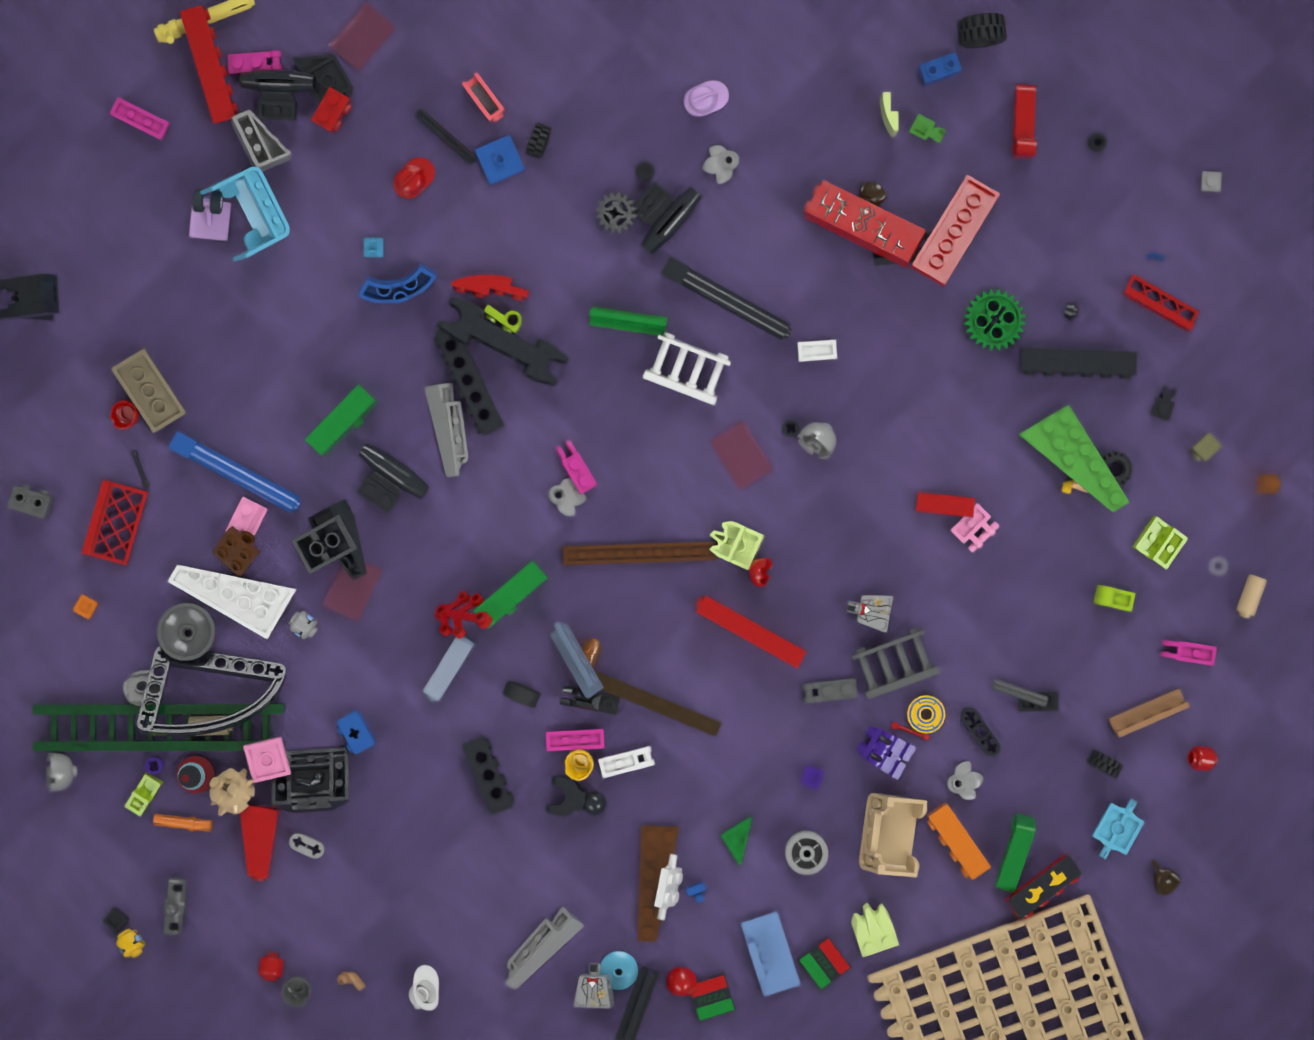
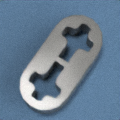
M299 832L290 838L289 843L292 849L311 858H319L325 852V845L321 841ZM301 837V841L306 843V846L300 844L297 847L294 838ZM310 845L312 847H315L316 845H319V850H321V853L317 852L316 854H313V849L309 848L308 846Z

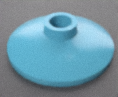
M615 951L608 954L602 960L600 974L610 975L612 989L623 990L635 982L638 975V966L630 954L623 951ZM617 968H620L622 970L621 975H617L615 973V970Z

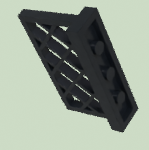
M641 965L615 1039H636L659 976V971Z

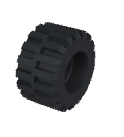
M975 14L964 17L957 22L960 47L967 49L985 48L1001 44L1007 40L1005 16L1003 14Z

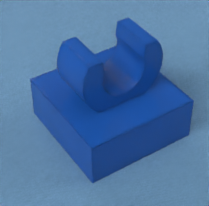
M704 880L686 887L688 897L694 895L697 903L704 901L702 891L706 890Z

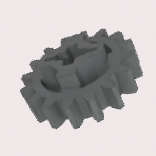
M610 192V196L604 195L605 201L599 200L601 207L596 208V210L600 211V214L596 218H601L602 220L599 225H606L605 231L611 228V233H616L617 230L619 233H623L624 229L630 230L629 224L635 225L632 219L638 217L637 214H634L638 207L632 206L635 201L628 200L630 195L627 194L623 197V192H618L616 196L615 192ZM611 201H613L612 206L607 207V205H608ZM612 210H617L618 212L623 213V214L617 216L616 213L611 212V211H612ZM627 218V220L623 224H621V220Z

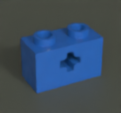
M956 52L921 64L917 70L923 87L959 75L962 68Z
M359 709L336 721L338 724L336 729L340 736H345L347 740L345 744L350 753L354 752L356 755L377 743ZM352 728L354 730H359L360 733L357 734L358 738L356 736H351V733L353 732Z

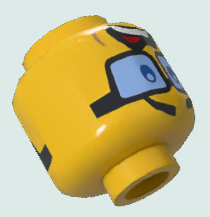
M129 928L117 936L116 945L124 957L132 956L136 958L143 953L142 949L145 946V942L137 930Z

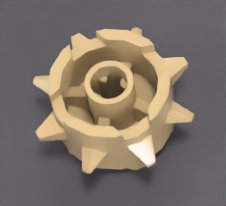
M230 768L210 781V798L213 801L211 806L216 804L219 806V816L226 812L238 814L249 806L247 802L251 796L254 797L255 788L253 785L254 779H246V769L238 773Z

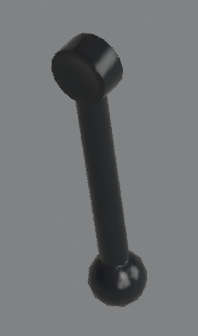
M133 450L131 456L134 457L143 479L142 486L148 488L150 487V481L145 477L138 458V451Z

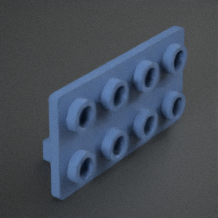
M772 912L742 922L741 926L763 995L768 996L799 986L800 981L778 913Z

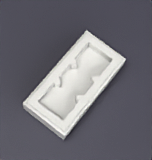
M836 340L797 343L799 362L837 359Z

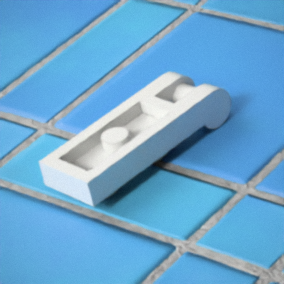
M651 746L598 759L603 778L655 765L654 759L651 758L650 754L652 752ZM643 754L644 761L639 762L637 755Z

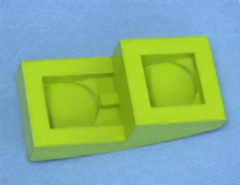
M146 772L124 807L141 817L160 789L163 781Z

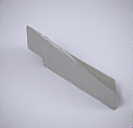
M565 907L559 910L552 922L545 918L508 960L507 968L510 971L509 978L505 980V984L513 989H517L581 930L584 924Z

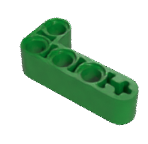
M1015 813L1011 825L1012 833L996 877L995 888L1011 893L1015 892L1036 830L1035 818Z

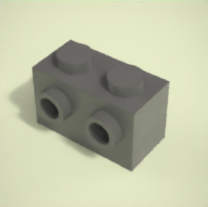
M22 483L20 486H13L7 508L43 519L49 518L55 497L49 496V491L39 489L36 492L31 490L32 486Z

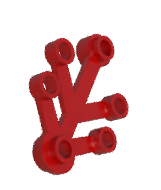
M462 591L454 602L449 605H439L434 613L435 619L441 621L439 632L445 637L452 633L457 639L463 638L466 630L463 628L461 620L475 622L481 629L488 628L493 619L487 612L468 613L469 610L481 605L484 598L479 593H475L470 599V595L466 591ZM465 604L464 606H462V607L459 608L458 610H454V609H456L457 607H459L460 605ZM450 618H453L454 629L449 625Z

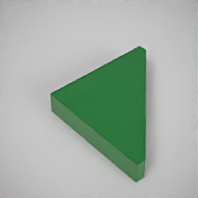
M751 816L720 834L738 865L742 864L752 821Z

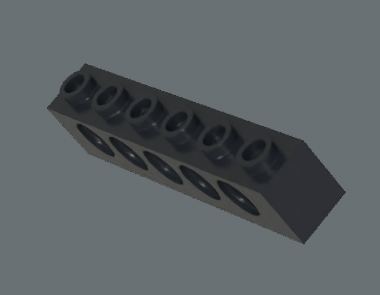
M440 329L434 331L435 337H433L437 348L441 347L444 352L441 357L445 365L449 364L452 369L449 372L453 382H458L460 386L458 392L462 400L466 399L469 405L466 406L470 417L474 416L477 423L474 426L478 434L482 433L485 437L504 428L505 425L467 346L456 342V349L449 351L446 345L449 341L454 340ZM456 359H464L465 364L462 368L455 367ZM470 375L473 377V382L471 385L466 386L463 384V378ZM480 393L481 400L478 403H473L471 401L472 394ZM482 410L489 411L490 416L487 420L480 419L479 413Z

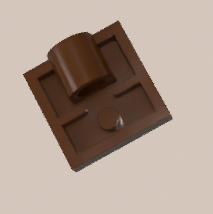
M231 526L211 552L238 577H241L261 551L253 545L255 537L252 533L248 531L240 533L234 526Z

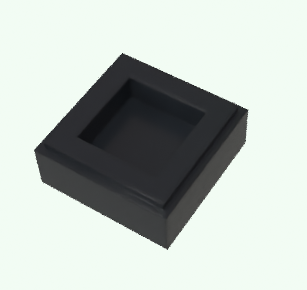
M115 906L102 922L117 934L130 918Z

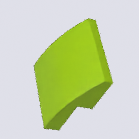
M1153 515L1132 547L1167 570L1188 538Z

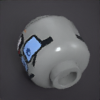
M306 611L296 612L289 622L291 625L290 631L302 640L308 636L312 638L318 631V628H316L317 619Z

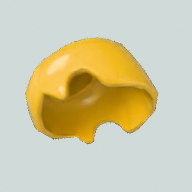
M577 749L571 751L565 759V773L572 780H584L593 770L592 756L585 750Z

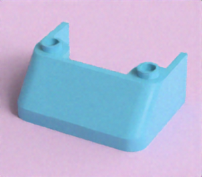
M258 167L247 168L200 191L203 195L217 189L223 193L224 198H231L236 195L253 229L244 236V244L247 251L233 257V261L247 258L287 237L290 232L289 224L263 172Z

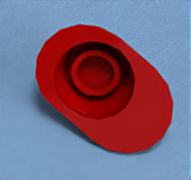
M421 157L409 161L394 177L393 185L396 193L402 198L407 199L418 196L433 181L435 176L434 166L429 160Z

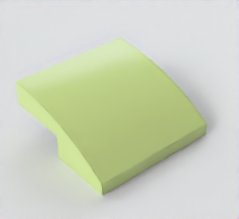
M883 92L880 97L882 119L890 136L895 137L898 132V111H891V92Z

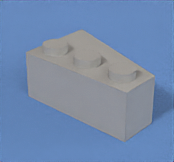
M250 110L232 117L231 124L252 167H258L263 172L291 160L292 153L279 142L276 136L269 132L266 126Z

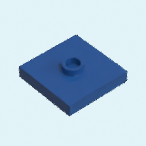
M510 135L475 149L490 186L525 171Z

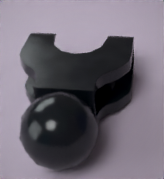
M552 776V784L564 790L565 800L561 804H548L545 809L547 813L565 817L574 811L585 810L588 814L597 816L605 811L607 801L602 793L597 791L588 793V791L580 788L576 780H572L569 777Z

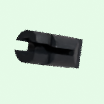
M563 686L562 692L574 694L573 699L561 697V705L617 715L620 697L597 692L592 697L586 698L580 688Z

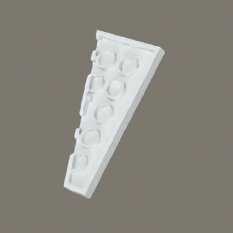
M182 565L176 566L168 580L169 583L266 639L270 637L297 590Z

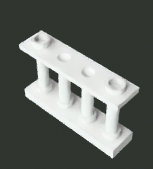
M668 332L660 333L658 339L663 340L656 361L653 368L645 370L643 378L715 405L718 396L714 395V389L723 365L730 366L731 360L728 359L729 356L719 352L715 355L676 340L673 334ZM671 343L681 347L671 375L669 374L666 377L661 375L660 369ZM689 350L699 355L689 382L687 381L685 384L679 382L678 376ZM707 357L717 362L708 386L703 391L697 388L696 382Z

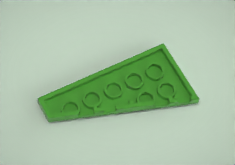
M1069 405L1019 434L1020 437L1031 444L1032 447L1043 454L1050 462L1072 478L1112 513L1130 503Z

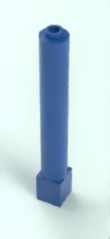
M177 431L168 446L169 449L191 459L289 513L297 512L302 503L299 501L300 496L182 432Z

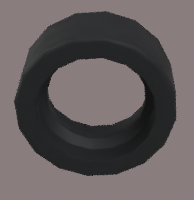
M508 680L502 695L522 705L535 708L541 693L518 682Z

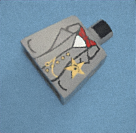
M861 595L859 603L848 601L846 612L857 614L856 622L887 632L893 596Z
M589 963V973L579 976L574 1007H613L614 997L610 975L600 974V963Z

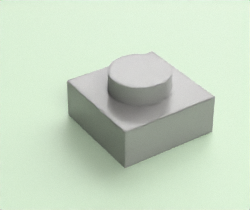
M1202 171L1200 191L1221 192L1222 172Z

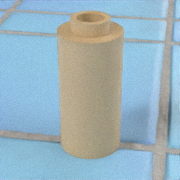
M1248 574L1236 608L1239 616L1247 619L1250 616H1255L1267 582L1266 579Z

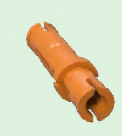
M155 813L153 825L188 829L190 832H194V830L211 832L213 820L198 819L195 816L189 818Z

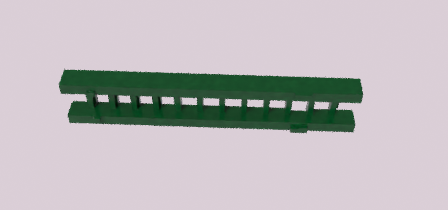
M253 703L161 704L159 714H167V725H173V714H186V724H188L189 717H194V714H205V716L224 714V716H230ZM271 703L259 713L262 714V740H251V719L243 722V740H232V731H230L229 735H224V740H213V735L205 736V740H194V736H186V740H173V737H167V740H154L153 735H148V740H135V714H139L141 706L134 704L32 705V715H52V721H50L51 741H33L32 751H244V745L270 739V714H284L286 703ZM146 705L145 709L147 711H153L156 708V705ZM109 714V741H97V715ZM116 714H128V740L116 741ZM58 715H71V741H58ZM78 715H90V741H78ZM283 740V744L286 749V742L285 740Z

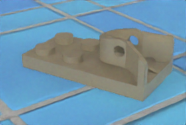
M143 346L138 352L120 363L112 365L111 370L152 432L155 433L186 414V411L147 353V348Z

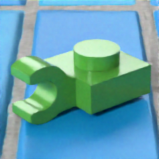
M918 114L909 132L924 140L929 136L940 143L946 130L934 127L936 122Z

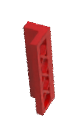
M1132 274L1121 294L1186 332L1192 330L1195 325L1194 321L1200 313L1198 310L1135 274ZM1134 280L1141 284L1142 292L1131 288ZM1155 291L1158 293L1159 301L1156 302L1149 298L1147 292ZM1169 300L1174 302L1176 310L1172 311L1166 308L1163 302ZM1188 310L1193 313L1190 321L1182 317L1180 311Z

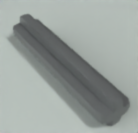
M998 679L993 682L992 688L994 690L1043 707L1047 705V696Z

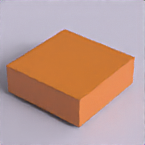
M81 594L72 611L90 620L99 603Z

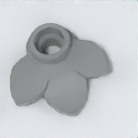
M715 145L709 148L712 157L704 162L702 169L708 173H716L717 184H722L732 177L733 169L739 164V156L734 151H727L723 146ZM729 156L732 157L730 164L726 161Z
M570 478L563 480L560 485L553 486L549 491L550 501L557 504L559 512L566 516H574V506L581 505L587 500L584 493L582 495L579 494ZM557 492L561 493V494H562V497H561V498H556V497L554 496L555 493H557Z
M965 761L955 767L954 775H951L947 780V787L952 793H958L962 799L972 800L976 798L974 789L982 784L984 778L979 773L971 772L970 761ZM956 780H958L960 783L959 787L955 786Z

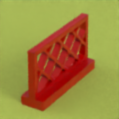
M103 479L81 553L127 566L148 492ZM113 486L121 488L125 496L115 501L111 494ZM133 493L142 494L141 503L134 506L128 496ZM110 497H111V499H112L113 502L108 505L109 500H110ZM127 498L132 508L122 513L117 502ZM115 504L120 514L109 519L106 510L109 506ZM140 506L139 511L137 513L135 508ZM133 509L137 518L136 521L128 525L123 514ZM121 516L126 526L116 531L111 521ZM104 517H106L108 521L103 523ZM109 522L114 533L104 538L100 530L103 525ZM135 524L132 532L130 526ZM128 528L131 533V539L123 543L118 533ZM116 534L121 545L111 549L106 539ZM104 541L109 551L104 554L95 553L96 545ZM122 546L126 552L124 561L116 559L112 551Z

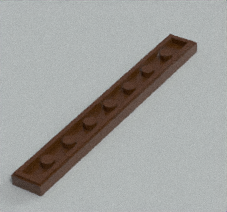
M716 541L563 546V565L716 560V555L709 549L712 546H716Z

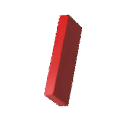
M918 492L916 512L974 518L976 498Z

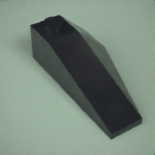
M344 499L308 517V520L312 527L315 528L341 514L358 549L340 558L339 564L354 581L366 575L367 571L355 517L347 500Z

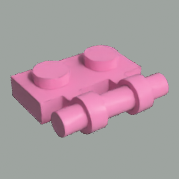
M977 503L975 505L974 518L963 517L950 531L963 544L970 539L972 544L968 549L974 553L983 546V543L990 536L993 537L996 534L995 531L1000 526L995 521L989 526L986 522L991 516ZM982 527L985 531L977 538L974 533Z

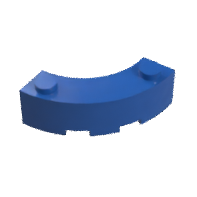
M420 262L413 272L397 280H379L368 275L357 296L375 303L404 302L426 290L437 277V272Z

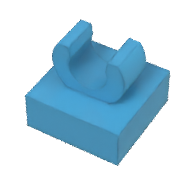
M364 238V258H384V238Z

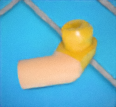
M1074 480L1062 483L1061 491L1063 493L1070 494L1072 488L1088 493Z

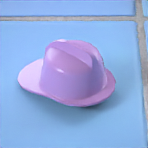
M715 80L697 85L686 93L684 99L685 108L690 114L698 117L720 110L728 102V89L723 83Z

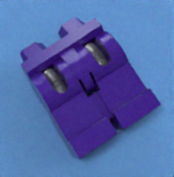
M868 727L865 735L871 738L868 745L861 742L856 751L862 755L861 758L898 780L906 767V764L900 760L903 759L908 762L916 747L879 727Z

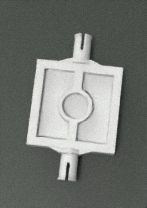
M670 854L668 865L661 869L654 906L659 907L657 919L665 920L668 907L675 906L679 899L678 888L683 880L682 868L676 867L678 855Z

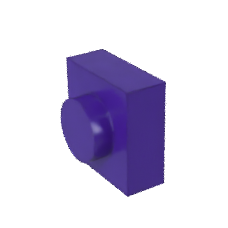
M806 765L800 784L818 790L824 771Z

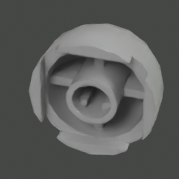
M812 422L806 425L798 435L800 437L798 440L799 444L812 455L814 452L819 454L818 458L821 459L830 458L836 447L837 438L832 427L827 423Z
M48 753L47 761H50V765L46 767L48 791L64 790L71 785L73 777H77V766H73L72 760L63 753Z

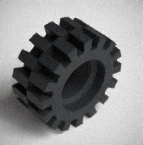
M539 122L536 123L527 145L526 155L541 159L550 139L552 127Z
M1120 452L1107 453L1102 457L1107 467L1111 462H1118L1121 465V474L1114 478L1119 486L1127 483L1132 477L1131 473H1133L1131 459L1127 458L1126 454Z
M1095 749L1091 751L1086 761L1089 765L1115 779L1118 778L1124 767L1123 764Z

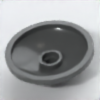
M177 604L168 609L161 617L157 627L158 642L164 652L174 659L181 661L195 660L203 656L214 642V621L205 609L196 604ZM187 630H191L192 632L191 636L189 637L185 635Z

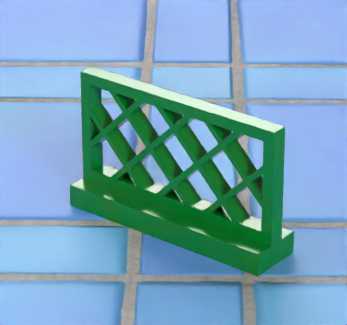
M592 306L589 312V326L655 336L666 332L668 317Z

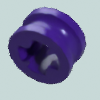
M152 757L146 761L145 768L150 774H158L163 770L164 762L159 757ZM151 761H153V762L158 761V764H157V766L159 767L158 770H157V769H154V770L151 769V767H152V764H150Z

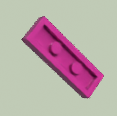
M119 97L110 112L111 116L161 141L170 126L169 122Z
M604 729L546 732L547 751L605 748Z

